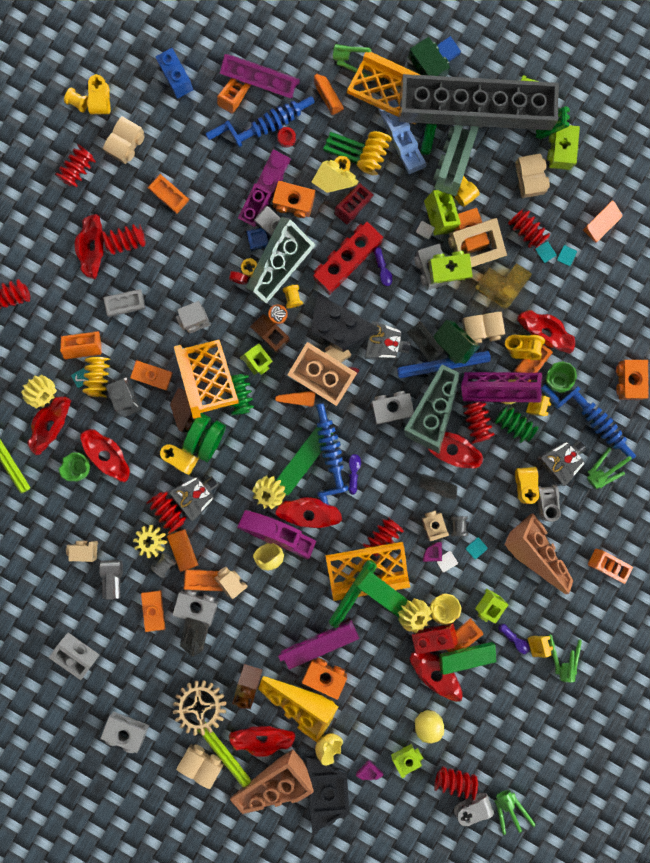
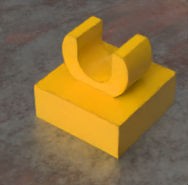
M542 396L541 403L529 402L526 413L548 416L549 413L546 410L547 406H551L550 398Z
M550 636L528 637L532 657L547 658L551 656L550 651L553 650V646L548 644V640L551 639Z

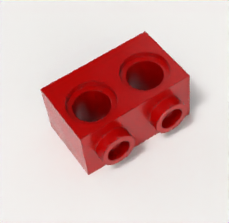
M453 623L423 628V631L418 630L417 633L412 634L416 654L452 649L458 643Z

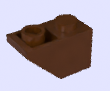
M264 314L250 326L276 354L290 342V338Z
M178 387L170 407L178 430L185 433L186 430H190L194 420H192L193 416L186 391Z
M244 664L232 704L242 709H251L262 669Z

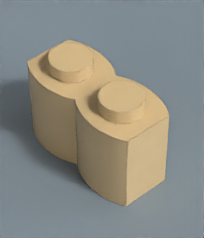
M121 117L116 123L113 132L107 138L103 150L106 154L126 164L133 159L135 155L134 149L137 145L143 142L144 131L140 126Z
M541 154L518 157L515 163L521 197L527 198L544 195L550 186L549 178L544 173V170H546L545 159H542Z
M502 312L476 315L462 319L463 330L477 344L482 343L484 339H489L490 342L498 341L505 335Z
M190 744L176 770L203 787L211 789L224 764L218 756L214 754L208 755L201 746Z

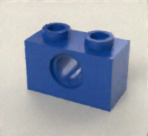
M173 48L155 56L177 99L193 91L191 81Z

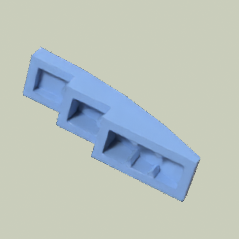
M396 100L388 101L389 105L394 108L399 106ZM378 108L384 125L408 174L425 168L426 162L418 149L417 141L410 131V124L399 122V117Z

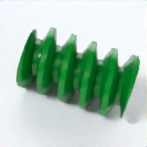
M239 374L231 376L238 398L237 404L230 405V408L236 409L231 412L232 416L251 413L249 410L254 408V405L248 404L253 398L247 397L252 391L245 388L250 383L244 382L249 375Z
M507 404L496 417L494 424L497 425L502 422L500 429L508 427L507 434L515 432L513 438L515 439L520 436V444L524 441L529 442L539 427H532V421L526 423L527 418L525 416L520 418V412L513 414L514 408L507 409Z

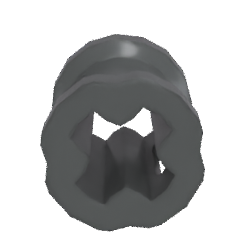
M468 516L451 517L453 521L451 536H469L468 532H466Z
M165 552L161 554L160 560L151 566L153 572L162 578L166 576L165 573L169 568L176 564V561Z

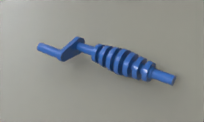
M310 96L299 103L295 101L290 102L291 107L288 103L283 104L284 110L281 106L276 107L277 113L274 109L269 110L271 118L266 112L263 114L265 121L259 117L257 119L258 124L255 121L252 122L250 129L238 135L229 121L205 134L208 140H211L229 130L237 146L241 147V142L253 135L261 137V131L264 135L269 134L267 128L271 132L276 131L274 124L280 130L283 128L281 121L286 126L289 124L288 118L292 122L295 119L294 114L299 117L301 110L314 104L315 101Z
M546 384L541 387V391L550 398L556 409L573 397L582 407L581 413L583 415L588 414L585 418L587 422L592 419L594 420L590 426L594 428L598 425L594 430L596 434L604 431L600 437L602 439L609 437L606 442L608 444L614 442L612 445L614 449H620L626 457L631 456L632 459L636 457L633 451L626 445V437L620 438L622 435L621 430L614 432L618 428L616 423L609 426L614 420L610 417L604 421L608 414L604 412L599 415L602 409L598 407L594 410L593 408L596 404L593 402L590 404L578 392L581 389L579 386L570 391L562 400Z
M324 403L316 405L320 419L319 423H317V428L322 427L318 431V435H324V437L319 438V443L326 444L319 447L321 451L327 450L322 453L323 458L329 457V459L325 460V464L331 465L327 469L328 472L333 473L336 487L318 492L317 495L322 502L329 505L328 495L345 492L349 489L348 485L343 484L340 472L343 469V464H338L343 461L342 456H336L342 453L341 449H335L341 446L340 441L333 442V440L338 439V435H331L332 432L336 431L335 427H329L333 422L327 419Z

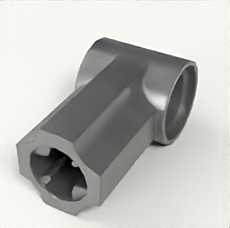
M122 560L101 561L102 599L120 598V578L123 574Z

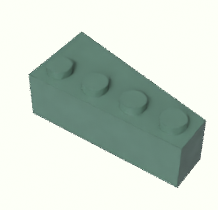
M281 217L246 286V289L258 300L266 304L316 246L291 219Z
M441 365L404 429L405 437L438 454L440 453L458 386L459 372Z

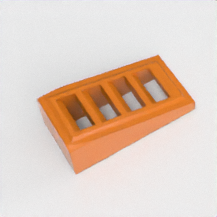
M231 78L217 96L218 106L233 114L251 84L243 82L244 85L237 82V79Z
M306 391L276 396L275 400L277 402L313 407L316 393Z
M600 549L594 550L588 562V566L623 584L626 583L633 569L629 564ZM623 566V570L620 576H617L621 567Z

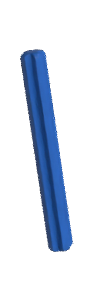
M489 351L474 353L466 364H456L449 358L403 366L397 368V374L401 379L438 372L441 365L454 369L490 362L491 356Z

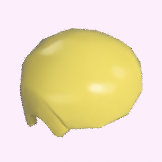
M267 543L260 546L254 552L253 558L260 569L269 571L281 565L284 553L278 545Z
M442 594L430 603L431 617L438 624H451L460 617L461 605L459 600L453 595Z
M426 710L421 712L415 719L417 737L425 743H435L442 739L444 723L441 716L435 711Z
M329 733L317 741L315 753L322 765L333 764L334 755L341 754L343 740L340 736Z

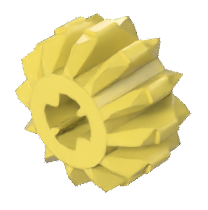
M40 375L39 377L34 376L32 380L28 379V383L23 385L24 389L21 393L24 401L37 409L40 406L44 407L46 403L50 404L49 401L55 398L53 394L57 390L53 381L46 376Z
M266 475L255 483L252 492L255 493L253 499H258L257 505L263 504L264 509L268 506L273 509L283 502L282 500L286 493L283 492L285 486H280L281 480L275 481L274 476L269 479Z
M149 525L148 529L146 526L141 527L142 532H136L139 538L133 539V542L139 543L134 548L135 550L142 549L139 554L141 556L146 553L147 558H150L153 553L157 557L159 555L158 550L161 552L165 550L161 544H167V541L161 538L166 536V534H158L161 530L160 527H157L154 531V525ZM152 537L151 540L154 539V543L149 546L146 540Z
M415 598L412 602L407 600V604L402 606L403 610L398 612L400 624L409 632L417 633L418 630L423 631L425 625L429 626L428 621L432 619L430 615L432 611L422 600Z

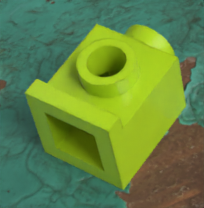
M259 343L240 357L254 375L258 372L260 375L270 369L268 365L273 362Z
M486 588L485 595L475 609L482 620L485 622L490 620L496 624L508 607V604L500 595Z
M412 744L391 754L401 778L422 766L421 760L423 757L419 749H414ZM408 759H411V760H412L411 762H409L408 764H406V761H407Z

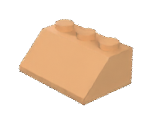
M307 342L289 371L288 376L337 406L357 373Z

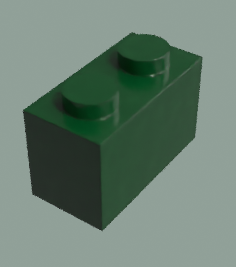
M429 36L410 48L408 58L420 75H448L450 69L449 61L441 55L436 42H432Z
M446 320L432 337L437 342L436 346L442 351H446L449 354V359L456 364H466L480 347L461 327L450 320Z

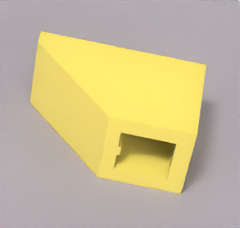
M327 160L322 162L312 183L328 193L353 187L359 181L355 179L356 176L353 173L341 170L339 168L340 165L335 161Z

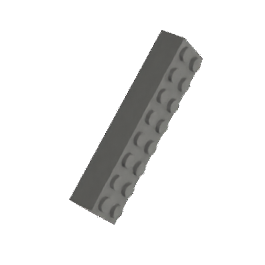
M403 74L400 86L399 122L552 130L558 121L559 83Z

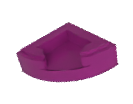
M442 542L434 543L426 549L423 555V562L442 561Z
M368 760L359 769L356 776L362 780H377L383 776V772Z

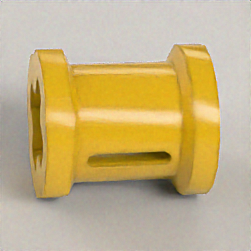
M69 88L64 96V103L75 106L83 113L88 107V96H82L76 93L75 89Z
M298 285L283 288V293H285L287 300L286 308H296L303 305V302L300 301Z

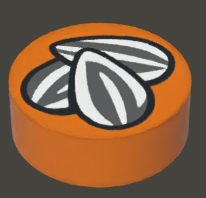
M277 304L269 309V318L275 324H282L286 321L288 313L284 306Z

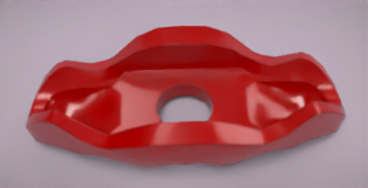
M94 214L82 220V231L75 239V252L81 263L80 270L91 279H96L101 258L104 254L102 224L100 216ZM95 241V250L91 251L89 248L90 243Z
M532 310L525 311L517 317V321L531 335L543 337L545 339L544 344L547 347L569 354L574 351V336L565 331L563 323L556 317L548 314L539 315ZM542 329L549 330L551 337L542 333Z
M53 398L48 407L41 409L35 415L31 424L32 435L27 441L28 447L34 455H40L56 439L61 428L64 426L65 417L71 403L70 398ZM50 421H53L54 424L50 431H48L47 425Z
M94 429L82 432L80 438L89 460L101 472L120 482H126L129 478L130 470L120 447L112 439L101 435ZM102 451L108 452L110 454L109 460H100L99 453Z
M445 432L439 454L429 449L438 459L456 467L478 468L483 462L481 452L468 440L454 433ZM454 444L457 446L458 451L455 455L447 453L448 445Z
M309 497L294 501H284L277 507L275 512L278 517L287 522L309 528L329 527L342 521L341 513L336 507L329 506L319 499ZM310 510L314 513V518L307 520L304 518L303 513Z
M414 651L411 654L410 663L426 686L449 700L462 701V689L454 672L442 674V678L439 681H434L431 678L433 671H440V658L430 652L416 654Z
M253 726L231 732L228 737L235 750H246L256 757H267L279 749H289L294 742L295 732L271 726ZM256 736H267V739L259 741Z

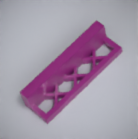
M230 54L224 55L220 74L288 98H293L295 87L300 82L299 78Z
M465 372L461 385L463 401L541 403L542 373ZM468 379H477V381L468 382ZM490 379H496L494 382H488ZM510 379L516 380L514 382H508V380ZM528 380H537V382H527V381H528Z
M352 620L340 624L338 628L333 627L282 650L278 657L280 661H285L290 670L358 640L359 635Z

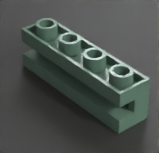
M463 125L451 126L447 136L451 139L450 141L446 140L443 148L446 154L441 155L438 163L441 169H436L433 178L436 181L434 189L454 196L457 195L479 126H471L470 130L463 129Z

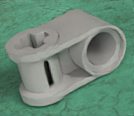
M556 484L552 485V487L541 488V486H538L539 499L537 502L540 518L548 522L558 520L561 515L558 486ZM548 508H551L553 510V516L551 518H548L546 516V510Z
M479 793L474 801H472L471 797L458 802L454 807V814L463 826H470L479 821L489 819L494 815L487 793Z

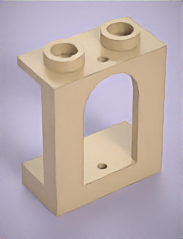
M497 218L449 233V246L454 252L461 251V244L465 239L488 232L492 250L470 257L471 267L507 256Z

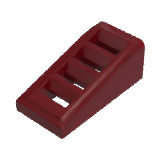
M359 183L335 207L334 214L348 225L373 198L374 194ZM357 192H359L362 196H364L365 199H362V198L357 194Z

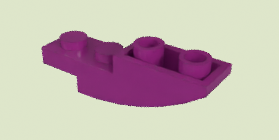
M273 149L238 219L256 227L257 223L254 219L272 201L277 183L283 180V175L291 161L289 157Z
M248 510L244 511L237 526L238 529L269 544L274 543L305 559L310 558L316 544L315 540L301 534L302 531L273 518Z

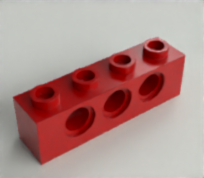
M368 222L364 225H358L353 231L355 234L350 239L347 237L340 244L341 248L337 252L334 250L327 257L328 261L324 265L320 264L314 270V280L329 295L374 251V248L382 243L383 236ZM361 240L365 243V246L357 247L355 242ZM350 254L352 259L345 261L342 259V255ZM331 267H336L339 272L333 275L328 270Z

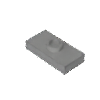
M265 206L254 221L266 233L272 236L281 218L268 206Z
M141 289L103 297L108 317L146 309Z

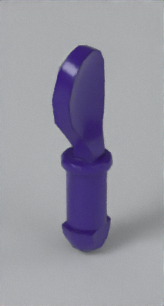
M376 247L373 253L376 257L377 267L380 268V280L384 286H390L392 284V274L385 268L387 264L384 261L382 249Z
M353 454L349 459L351 474H349L350 483L348 491L351 495L356 494L358 490V475L356 472L361 467V459L356 454Z
M499 624V631L510 642L513 641L515 648L520 653H529L530 646L525 640L516 638L517 635L506 624Z

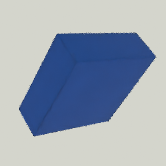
M451 36L438 44L439 52L449 62L461 53V50Z
M262 228L247 231L251 251L266 248L268 238Z

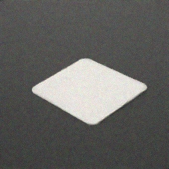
M421 221L416 233L429 239L435 228Z
M451 551L442 555V561H437L443 572L458 564Z

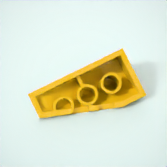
M265 676L261 679L258 688L275 706L280 705L285 711L284 715L288 719L292 717L299 724L297 728L315 742L323 736L339 707L332 700L322 695Z

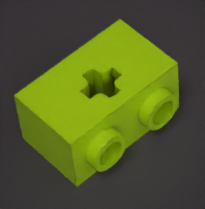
M569 125V127L549 135V142L551 143V149L547 153L549 168L572 170L577 164L580 126Z
M433 190L424 200L431 226L435 228L433 231L434 236L449 234L461 224L451 194Z
M464 251L453 252L452 256L447 257L444 254L433 255V259L428 261L431 284L465 280L473 277L470 253L464 254ZM449 263L451 266L454 265V269L451 272L450 269H446V265Z

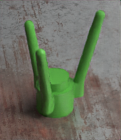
M335 44L333 60H337V65L343 66L355 73L358 69L344 62L349 60L350 52H371V49L368 47H350ZM362 72L364 78L370 76V75H368V74Z
M608 447L593 468L588 471L589 476L587 480L595 489L602 488L606 484L625 475V472H621L608 478L610 474L625 465L632 457H627L606 473L602 470L596 471L611 451V448Z
M549 634L548 636L551 638L549 639L550 646H553L552 655L555 663V674L560 675V681L575 682L582 640H578L576 652L571 650L569 663H562V667H560L553 637Z
M505 790L496 795L497 800H495V804L498 809L503 835L506 834L502 809L505 812L509 811L518 832H522L513 811L515 808L514 804H516L532 827H535V823L517 800L515 793Z

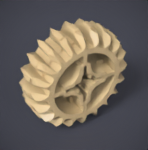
M195 681L194 688L191 683L187 684L188 691L181 688V692L184 694L183 697L178 694L176 695V698L181 701L180 703H173L174 706H179V710H174L173 714H180V717H177L175 721H183L179 726L181 729L186 725L188 726L186 733H189L193 728V735L196 736L198 729H200L203 736L205 735V728L211 733L213 732L211 725L213 724L214 727L218 728L219 724L215 721L217 719L219 721L224 720L219 714L226 713V710L221 709V706H225L226 702H220L219 700L224 697V694L216 695L220 690L218 687L212 691L213 683H210L208 688H206V681L202 682L201 687H199V682ZM201 691L208 692L215 702L205 703L201 696ZM195 692L194 704L184 707L187 698ZM199 702L204 706L210 705V707L202 710L201 714H199V711L190 710L198 706L197 703ZM216 708L213 718L205 724V713L210 709ZM194 713L197 716L199 725L191 723L185 714Z

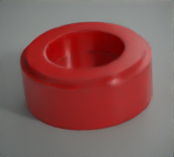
M290 127L281 128L277 133L278 143L285 148L293 146L296 141L295 131Z
M234 271L230 272V281L242 285L248 283L249 277L247 275Z

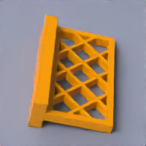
M365 52L363 61L347 89V94L399 117L400 93H398L396 86H401L403 74H420L372 52ZM363 69L372 72V76L364 78ZM385 78L390 83L381 86L379 79ZM375 80L377 87L369 89L366 82ZM363 84L365 90L359 92L353 88L355 85ZM392 88L395 95L386 97L383 90ZM380 91L381 99L376 100L372 98L371 93ZM397 99L398 107L394 108L389 105L388 101Z
M220 340L183 349L181 345L174 346L193 419L201 417L200 413L238 403ZM210 348H218L215 355L207 352ZM196 352L200 355L194 360L188 357V354ZM204 356L211 359L207 365L200 362ZM215 361L223 364L219 370L212 368ZM196 366L204 369L200 375L193 372ZM208 371L216 374L212 380L204 377ZM220 376L227 379L224 385L216 383ZM201 381L208 384L205 390L197 387ZM212 386L220 389L216 396L209 393ZM225 391L232 394L233 398L224 400L220 397ZM205 396L213 399L210 404L202 406L201 402Z
M403 542L325 555L333 601L343 600L355 581L353 576L362 570L361 567L368 560L375 562L377 568L384 571L381 575L376 576L395 590L410 588ZM400 549V554L396 558L389 555L392 550ZM374 553L382 555L376 562L370 559V556ZM358 556L362 558L358 565L350 562L353 557ZM385 558L392 561L387 568L381 565ZM340 560L343 563L337 569L331 565L330 561ZM396 564L403 568V571L392 572L391 570ZM346 565L354 568L349 575L342 571ZM338 575L346 578L342 582L334 583V579ZM361 591L358 597L366 596L367 594Z

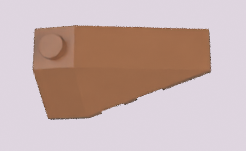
M532 513L509 533L504 545L517 560L567 595L570 592L573 579L564 562L558 560L554 551L556 549L554 544L548 542L545 536L547 534L545 527Z
M291 750L251 780L249 785L235 793L230 800L244 814L263 810L266 806L275 805L277 807L289 801L292 803L299 802L312 794L314 790L306 764L294 750Z

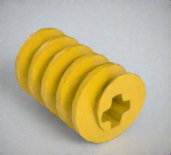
M370 132L365 142L366 146L363 147V153L360 155V160L357 162L358 168L366 174L378 175L375 169L380 170L381 166L378 163L384 162L380 155L386 156L387 152L383 149L389 148L386 142H391L392 138L382 132Z
M89 357L85 359V362L90 365L84 367L85 370L89 371V373L84 374V377L89 380L83 382V385L88 387L82 390L83 393L93 397H107L102 394V391L107 390L102 384L108 383V380L104 379L103 376L109 375L104 369L109 368L110 365L105 364L104 361L110 359L103 357Z

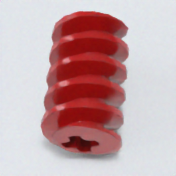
M79 144L77 146L80 150L73 149L75 156L70 154L68 156L71 162L64 161L66 168H59L62 174L55 173V176L69 187L71 185L78 186L75 180L82 181L79 174H87L84 167L91 169L89 161L96 162L93 156Z
M522 209L508 222V225L515 224L513 230L520 229L518 236L525 235L523 242L530 241L528 247L535 246L536 249L549 238L550 233L543 235L545 228L538 229L540 222L533 224L535 216L528 218L530 211L523 212Z
M132 224L131 231L127 226H125V232L117 228V234L110 230V236L102 232L105 247L108 253L110 251L113 255L116 254V249L122 253L124 247L127 251H130L131 245L134 249L138 248V243L142 247L146 245L145 236L140 224L139 229Z
M20 279L16 280L17 285L9 281V287L2 283V289H0V309L2 306L5 308L9 307V305L15 306L17 302L22 304L24 300L30 302V293L26 284H22Z
M483 402L462 406V408H468L463 414L470 415L465 421L472 423L467 429L474 430L469 436L476 438L471 444L488 440L495 435L494 432H488L492 425L486 424L491 419L484 417L488 410H482L487 405Z
M166 491L157 494L146 504L153 503L150 506V510L157 509L154 515H162L159 522L166 521L163 528H171L168 532L169 535L181 527L187 517H179L182 510L175 511L178 504H170L173 497L166 499L169 493Z
M389 517V520L382 519L384 527L378 525L379 533L373 531L372 534L375 538L368 537L367 540L370 544L363 543L362 545L365 548L387 545V543L393 544L392 537L398 539L397 531L403 533L404 530ZM374 553V554H373V555L376 556V557H377V556H382V555H380V554H378V553Z
M442 766L435 778L434 791H437L439 786H441L442 793H445L446 789L449 788L450 795L456 790L457 797H460L462 792H464L465 799H468L469 795L472 794V801H474L478 791V779L475 774L470 776L468 772H464L462 775L460 770L454 772L452 768H449L447 771V768Z

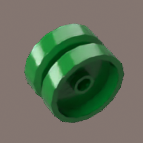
M200 413L201 417L195 419L186 436L182 451L193 455L198 450V459L209 462L223 437L226 424L215 421L210 426L211 417Z

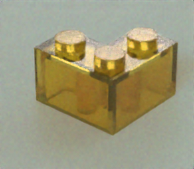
M517 263L505 278L492 268H489L475 288L506 309L514 301L532 273Z

